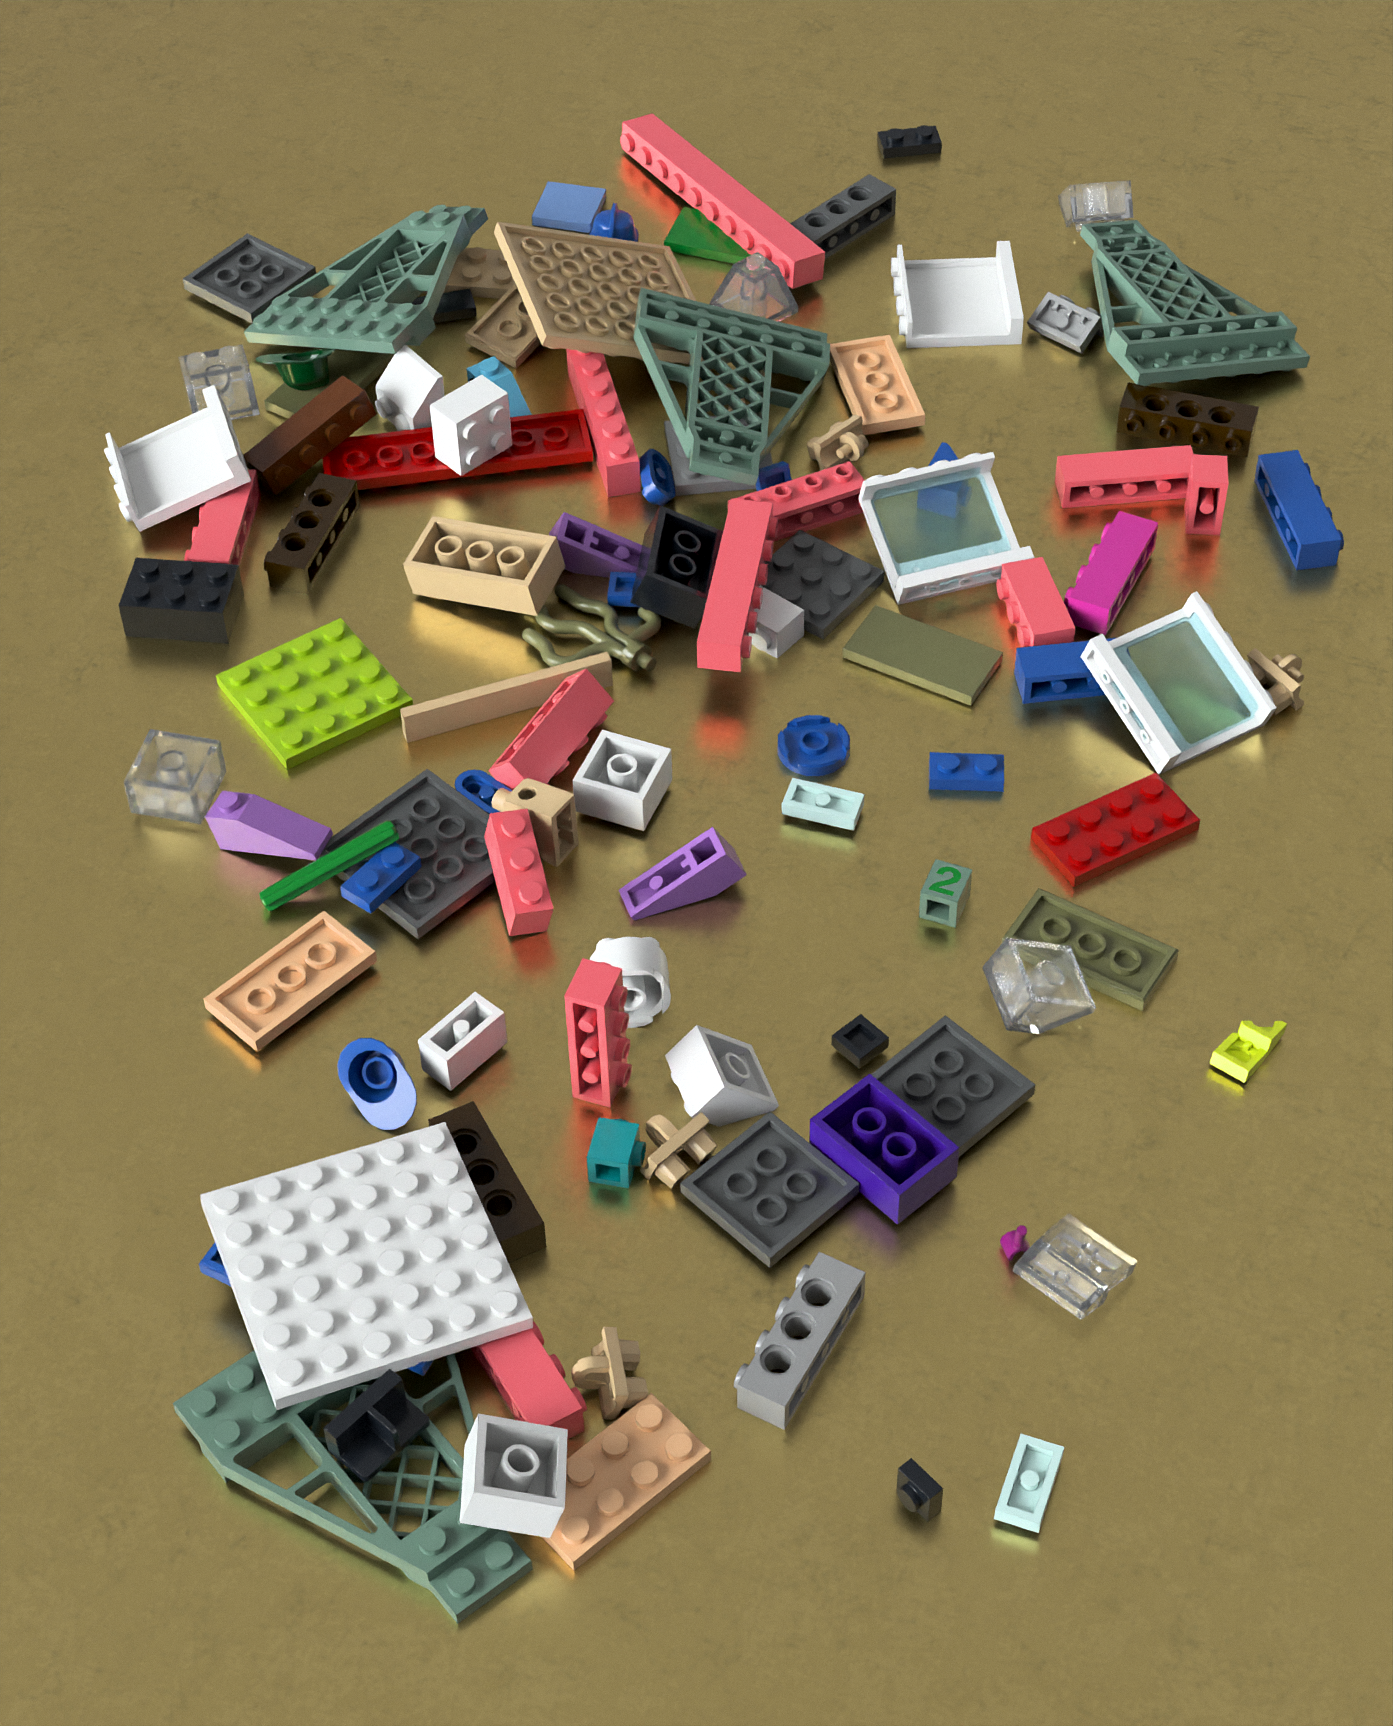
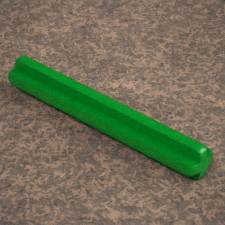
M386 820L263 889L259 893L261 902L268 911L279 908L398 841L400 837L396 827L390 820Z

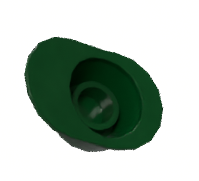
M321 348L302 353L269 354L257 357L256 361L265 364H275L284 383L296 390H310L329 383L328 356L333 354L335 349Z

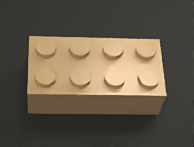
M432 516L403 563V567L413 594L538 616L564 570L565 563L556 536Z

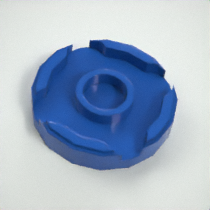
M822 715L802 716L787 723V728L783 731L781 729L778 734V756L782 764L792 772L804 776L827 775L834 773L845 765L850 756V736L843 725L838 722L837 726L835 723L830 722L828 717Z

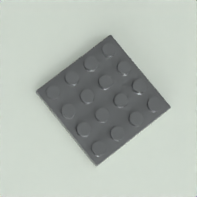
M429 769L420 773L332 836L319 856L320 858L386 820H390L399 833L400 838L396 843L420 856L422 867L378 908L417 939L421 938L495 882L484 837L489 814ZM375 854L337 874V876L346 882Z

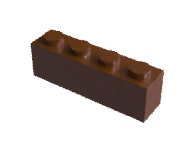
M342 375L243 455L246 466L249 470H257L259 484L276 496L377 413L365 390Z

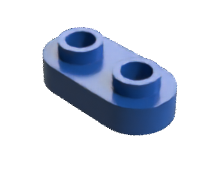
M649 449L639 458L643 487L642 493L651 504L665 506L676 495L672 468L660 452L655 449Z
M481 770L465 771L455 780V789L489 815L490 813L500 812L492 808L491 804L496 791L504 788L512 792L510 788Z

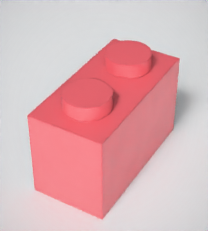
M1192 454L1185 500L1186 534L1220 535L1229 484L1227 456Z

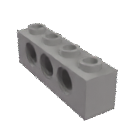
M818 1252L810 1266L805 1264L796 1279V1290L791 1298H783L775 1315L776 1322L770 1331L764 1330L761 1333L755 1346L754 1353L756 1355L749 1365L744 1363L740 1367L735 1377L734 1388L737 1389V1408L785 1430L864 1298L866 1272L821 1252ZM821 1303L824 1306H814L812 1304ZM793 1336H802V1337H805V1338H804V1339L797 1340V1339H793V1338H791V1337H793ZM774 1369H781V1370H784L785 1372H783V1373H773V1372H770V1371H771V1370H774Z

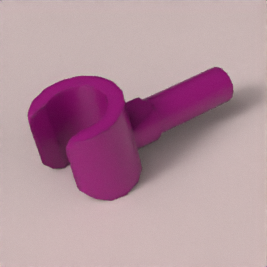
M1024 1225L1018 1226L1016 1230L1007 1232L1000 1239V1244L1009 1261H1012L1013 1256L1020 1251H1023L1026 1256L1033 1253L1026 1239L1027 1228Z

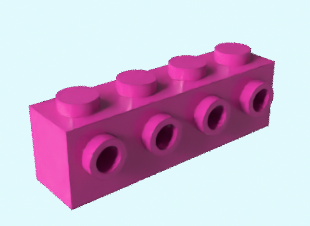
M1119 511L1112 523H1106L1101 543L1094 544L1089 556L1088 565L1081 566L1077 575L1076 586L1074 588L1069 587L1064 598V604L1068 608L1067 611L1074 626L1103 635L1108 633L1155 549L1158 522Z

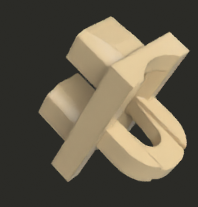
M701 1112L678 1131L664 1116L658 1114L651 1117L646 1122L647 1127L645 1129L649 1138L658 1149L647 1158L648 1163L641 1168L640 1172L647 1180L656 1175L672 1189L690 1171L686 1164L677 1156L685 1150L699 1165L711 1156L717 1148V1144L705 1130L710 1120Z
M603 1327L601 1331L603 1340L592 1348V1356L578 1360V1363L571 1369V1375L576 1387L598 1389L603 1419L616 1420L622 1408L634 1407L647 1397L648 1390L646 1380L643 1377L625 1376L624 1370L635 1371L640 1363L638 1341L618 1339L616 1327Z

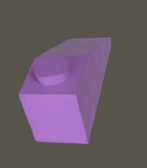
M563 512L549 532L550 536L557 537L565 563L564 569L567 571L610 578L611 572H637L642 545L566 512Z
M222 791L205 816L220 849L317 860L333 835L331 828L255 794Z
M711 827L620 888L619 892L630 917L635 921L716 896L747 874L735 849L714 827Z

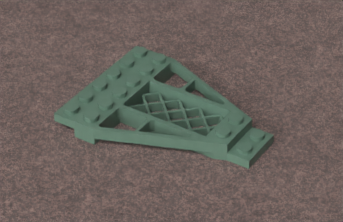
M437 205L431 208L429 213L416 211L402 221L286 293L276 297L272 304L262 314L256 316L253 323L244 331L247 341L249 343L396 354L405 344L419 346L436 328L433 318L457 256L468 246L472 235L488 220L485 208ZM329 285L335 286L323 298L312 297ZM423 291H428L422 304H412Z
M1138 220L1082 225L1080 236L1094 251L1091 264L1107 351L1136 385L1148 386L1153 383H1177L1182 380H1206L1211 377H1234L1240 374H1263L1269 371H1291L1292 369L1307 368L1310 356L1294 340L1297 327L1282 311L1267 313L1183 264L1164 242L1153 237ZM1108 289L1123 306H1111ZM1229 312H1233L1237 316H1231ZM1131 321L1140 324L1122 327L1114 326V323Z
M645 288L640 289L633 338L687 459H690L689 471L731 480L735 483L755 486L759 475V465L824 380L830 363V343H827V333ZM651 343L688 351L690 354L689 367L659 360ZM732 363L736 369L732 370L727 364ZM715 369L720 375L715 376L710 370ZM771 373L785 374L804 381H811V383L800 395L771 387ZM747 377L752 383L747 384L742 378ZM668 379L682 382L687 386L685 415L681 411ZM730 383L735 389L731 391L725 384ZM713 390L718 396L713 397L708 391ZM745 398L751 404L746 405L741 399ZM728 404L733 411L729 412L724 405ZM770 404L789 408L790 410L768 437ZM711 411L717 417L712 419L706 412ZM744 419L749 425L744 426L739 420Z
M254 1350L173 1403L175 1413L197 1439L202 1453L226 1483L232 1480L400 1568L409 1580L430 1590L457 1624L533 1570L531 1559L507 1531L460 1523L464 1459L430 1419V1425L419 1435L428 1446L412 1445V1441L396 1456L401 1457L398 1473L379 1471L370 1481L364 1482L349 1468H344L342 1462L338 1459L335 1461L330 1455L326 1438L319 1437L322 1422L330 1423L342 1412L336 1410L348 1401L350 1405L380 1377L276 1410ZM455 1353L445 1356L451 1375L449 1380L420 1399L411 1398L406 1391L405 1396L426 1415L453 1396H456L469 1436L474 1425V1418ZM292 1438L297 1440L318 1466V1469L287 1490L248 1470L249 1467ZM409 1458L433 1460L430 1475L408 1474ZM440 1462L445 1465L455 1478L438 1476ZM353 1482L364 1483L362 1493ZM331 1483L371 1533L356 1527L304 1498L324 1484ZM372 1484L396 1486L393 1501L369 1499ZM404 1487L427 1488L425 1504L401 1502ZM435 1489L459 1491L458 1500L450 1506L433 1505ZM379 1513L390 1514L388 1524L379 1515ZM398 1515L422 1517L421 1526L413 1532L395 1531Z

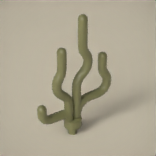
M559 584L555 587L556 596L582 612L602 616L604 618L605 633L585 621L554 619L550 617L545 605H543L538 616H535L537 623L544 630L556 634H579L594 644L585 647L572 656H560L555 653L552 643L540 633L531 628L525 629L522 633L523 639L540 651L543 661L550 667L608 652L609 656L620 659L623 664L634 671H639L643 668L651 671L655 668L657 661L651 656V648L643 642L660 630L662 620L659 614L640 607L638 615L647 623L630 634H626L618 628L619 619L616 610L612 606L600 600L585 598L566 585Z

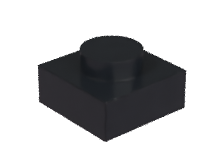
M860 1014L832 1035L831 1045L860 1069L888 1048L889 1037Z
M910 1458L898 1468L897 1495L901 1503L909 1511H917L928 1522L941 1512L943 1488Z

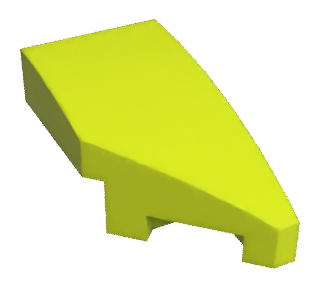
M1241 1021L1238 1033H1231L1213 1051L1209 1064L1245 1083L1281 1039L1287 1023L1275 1021L1273 1027H1258L1252 1021Z

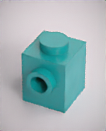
M598 1118L587 1154L588 1182L629 1189L635 1166L642 1167L646 1152V1142L640 1141L639 1124L630 1123L623 1119Z

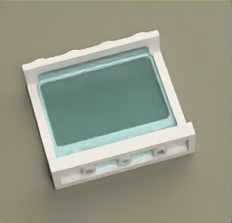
M993 452L985 454L972 453L963 459L950 462L948 460H941L928 467L919 469L910 467L897 474L888 476L875 475L863 481L858 499L897 605L997 582V579H1001L1002 564L1035 558L1030 546L1020 548L990 472L995 460Z
M1197 591L1190 595L1182 609L1108 642L1105 636L1100 634L1090 639L1081 655L1082 660L1158 775L1264 726L1277 708L1271 694L1262 687L1255 677L1249 662L1242 658L1234 646L1230 634L1223 630L1214 617L1212 608L1208 603L1204 602Z

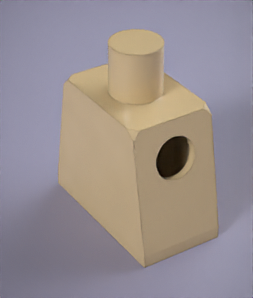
M530 778L523 779L512 792L500 788L494 794L491 803L492 808L500 812L528 809L540 858L557 867L579 844L574 794Z

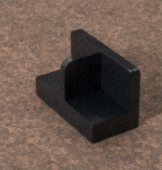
M389 1369L323 1429L328 1451L362 1481L368 1482L430 1425V1421L424 1412L406 1398L403 1379L393 1370Z

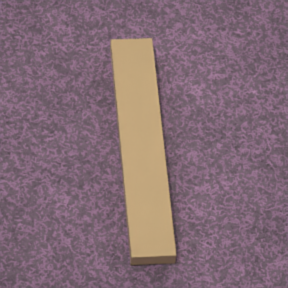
M608 652L401 708L403 735L408 743L541 706L565 678L586 668L603 688L613 686L612 660Z

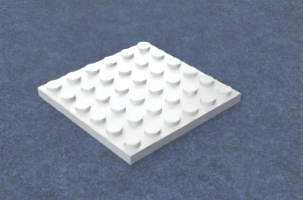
M446 1122L200 1194L205 1216L276 1410L381 1377L389 1369L397 1372L416 1366L422 1361L428 1362L533 1328L531 1312Z

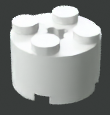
M622 937L617 939L605 938L597 943L596 951L592 954L590 960L606 962L612 966L622 968L623 986L628 989L624 1005V1013L629 1014L627 1028L645 1026L653 1022V1016L661 1010L663 1014L670 1005L671 993L668 962L665 953L660 948L659 942L652 937Z

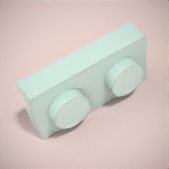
M792 778L782 802V814L854 831L864 806L865 794Z
M1020 1434L995 1509V1520L1039 1533L1062 1461L1063 1446Z

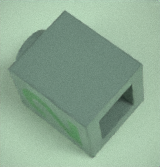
M935 859L920 892L919 918L956 928L970 897L972 869Z

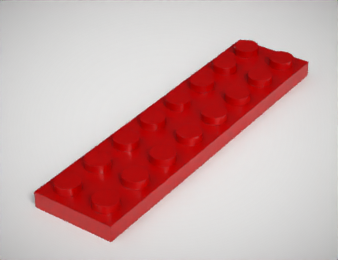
M575 409L510 417L512 446L463 476H460L435 457L432 427L348 437L322 459L324 474L357 480L358 490L590 462L593 461V450L584 410Z

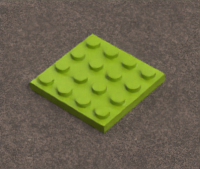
M342 618L216 675L218 686L287 770L401 716V708L413 705V699Z

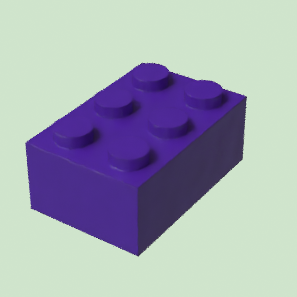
M868 1074L810 1119L809 1143L859 1183V1192L897 1225L957 1177L959 1147L871 1074Z

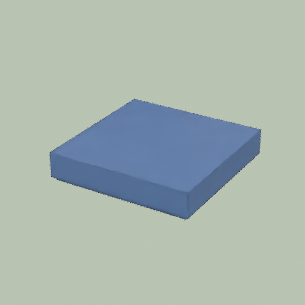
M548 181L532 214V225L590 233L596 215L600 213L607 198L606 189Z

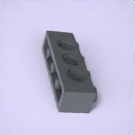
M869 174L790 224L823 249L826 259L894 216L896 189Z

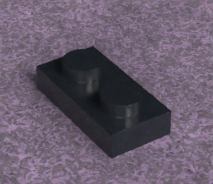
M922 125L917 128L908 129L894 128L877 133V143L883 159L941 153L942 142L936 126Z

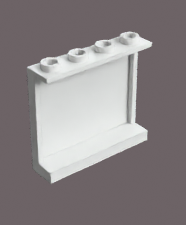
M997 241L996 257L904 260L902 245H897V257L891 258V276L894 277V296H897L896 313L899 316V335H905L907 348L1022 344L1024 317L1010 241Z
M215 385L202 390L207 408L118 448L110 432L105 434L108 448L104 449V452L111 464L109 470L116 483L114 489L121 501L119 503L120 510L127 522L133 520L139 532L251 481L228 409Z

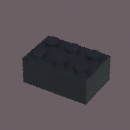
M660 505L644 534L630 603L695 629L704 614L723 531Z
M136 558L118 605L125 636L229 644L244 598L239 565Z

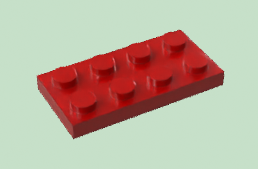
M1155 772L1033 827L1031 839L1073 887H1076L1199 830L1200 819Z

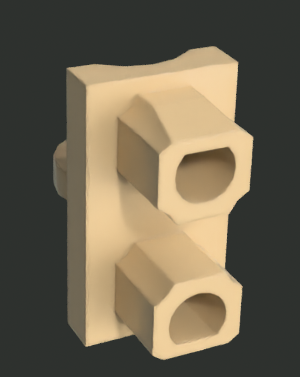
M853 415L844 422L838 421L830 426L829 432L822 437L815 436L807 441L809 456L811 459L818 461L820 471L842 464L848 459L857 461L864 455V449L869 444L862 431V416Z
M1256 648L1247 654L1249 664L1257 680L1262 686L1265 684L1270 688L1268 692L1271 694L1273 702L1277 707L1273 713L1274 715L1289 705L1296 711L1304 705V700L1299 697L1301 690L1299 683L1304 679V675L1300 672L1302 666L1301 658L1296 654H1290L1285 658L1277 654L1271 661Z

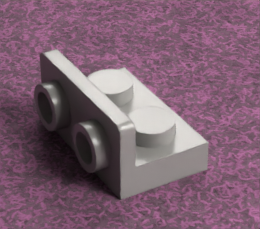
M1050 292L1045 295L1027 321L1029 329L1079 353H1083L1095 334L1100 337L1104 335L1101 315L1096 310L1090 307L1084 309L1075 305L1067 296L1060 295L1058 297Z

